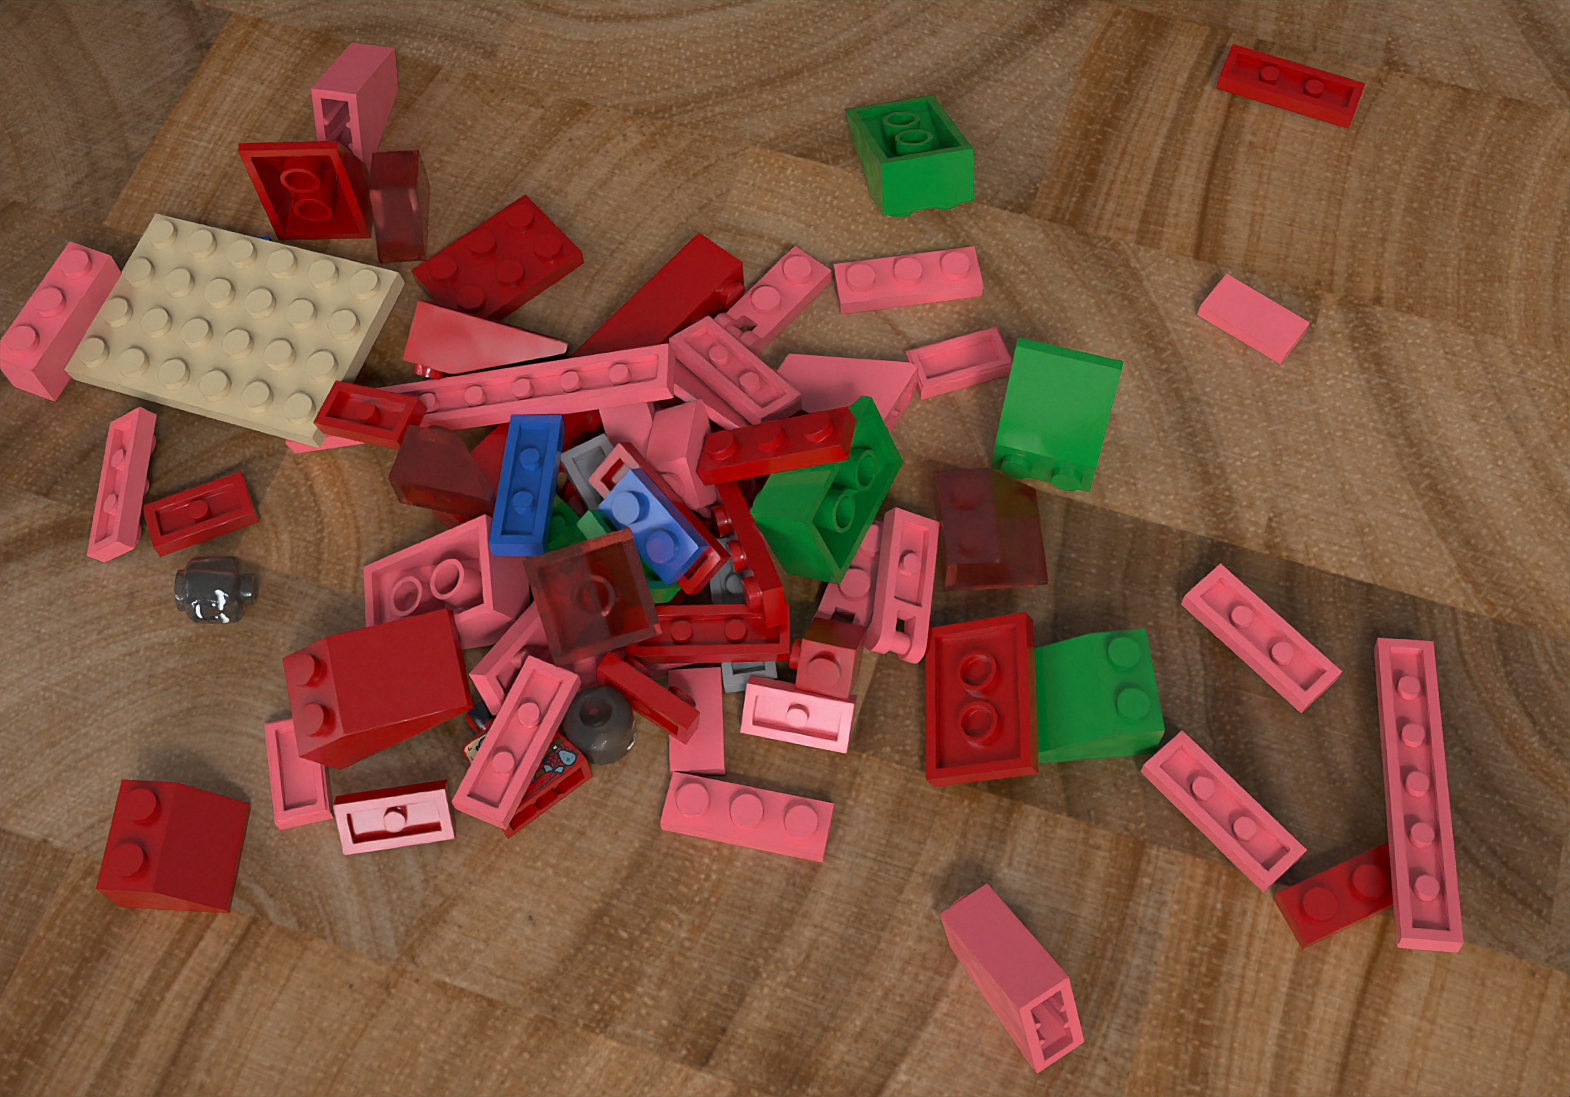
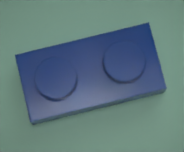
M641 468L629 469L598 506L666 585L677 582L709 546Z

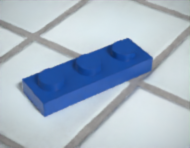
M511 415L488 543L493 556H546L565 433L562 415Z

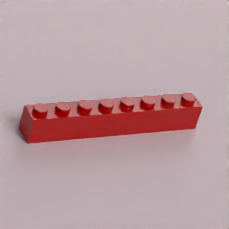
M698 233L567 359L667 344L670 337L706 316L714 319L725 309H730L742 298L745 291L743 262L701 233ZM599 409L562 414L565 433L561 454L605 433ZM510 422L500 423L426 494L435 518L448 529L457 527L484 514L493 518ZM561 463L559 465L558 474L560 472L565 473L564 469L561 466Z

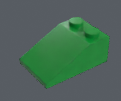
M933 95L845 109L846 120L870 195L883 216L906 217L918 210L929 208L947 210L955 208L959 203L974 201L973 147Z
M1018 337L995 441L991 469L1002 471L1005 475L1015 479L1031 478L1052 483L1056 488L1065 491L1082 490L1090 492L1124 361Z
M861 396L849 406L856 419V425L848 460L770 474L763 489L755 497L753 507L749 513L787 574L840 585L903 464V460L872 397Z
M1146 628L1090 633L1034 649L1038 764L1155 753L1165 728Z

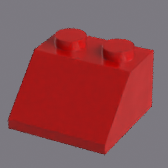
M122 779L96 890L119 907L230 914L251 805L247 802L178 782Z

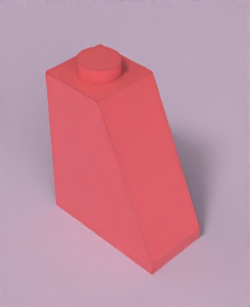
M351 42L311 87L317 141H339L366 164L368 172L372 166L398 93L395 48Z
M789 353L778 369L772 368L774 372L801 394L802 409L790 417L811 414L816 411L849 407L861 396L872 397L889 433H891L916 394L918 366L910 362Z
M988 884L983 885L971 894L959 897L948 909L940 913L950 948L1037 1074L1085 1042L1069 976Z

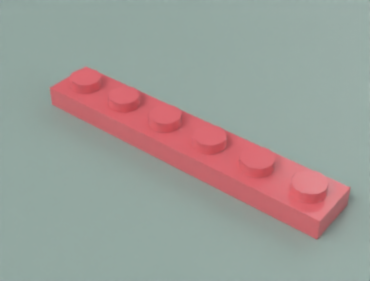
M1377 638L1374 647L1396 945L1397 948L1459 953L1464 940L1434 642Z

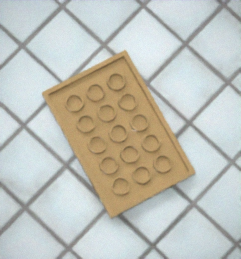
M156 213L121 272L122 275L89 326L64 370L74 380L320 448L327 434H323L313 424L335 380L354 383L405 282L399 272Z

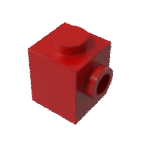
M814 617L803 637L796 636L792 645L789 668L797 669L795 689L848 700L860 674L867 627Z

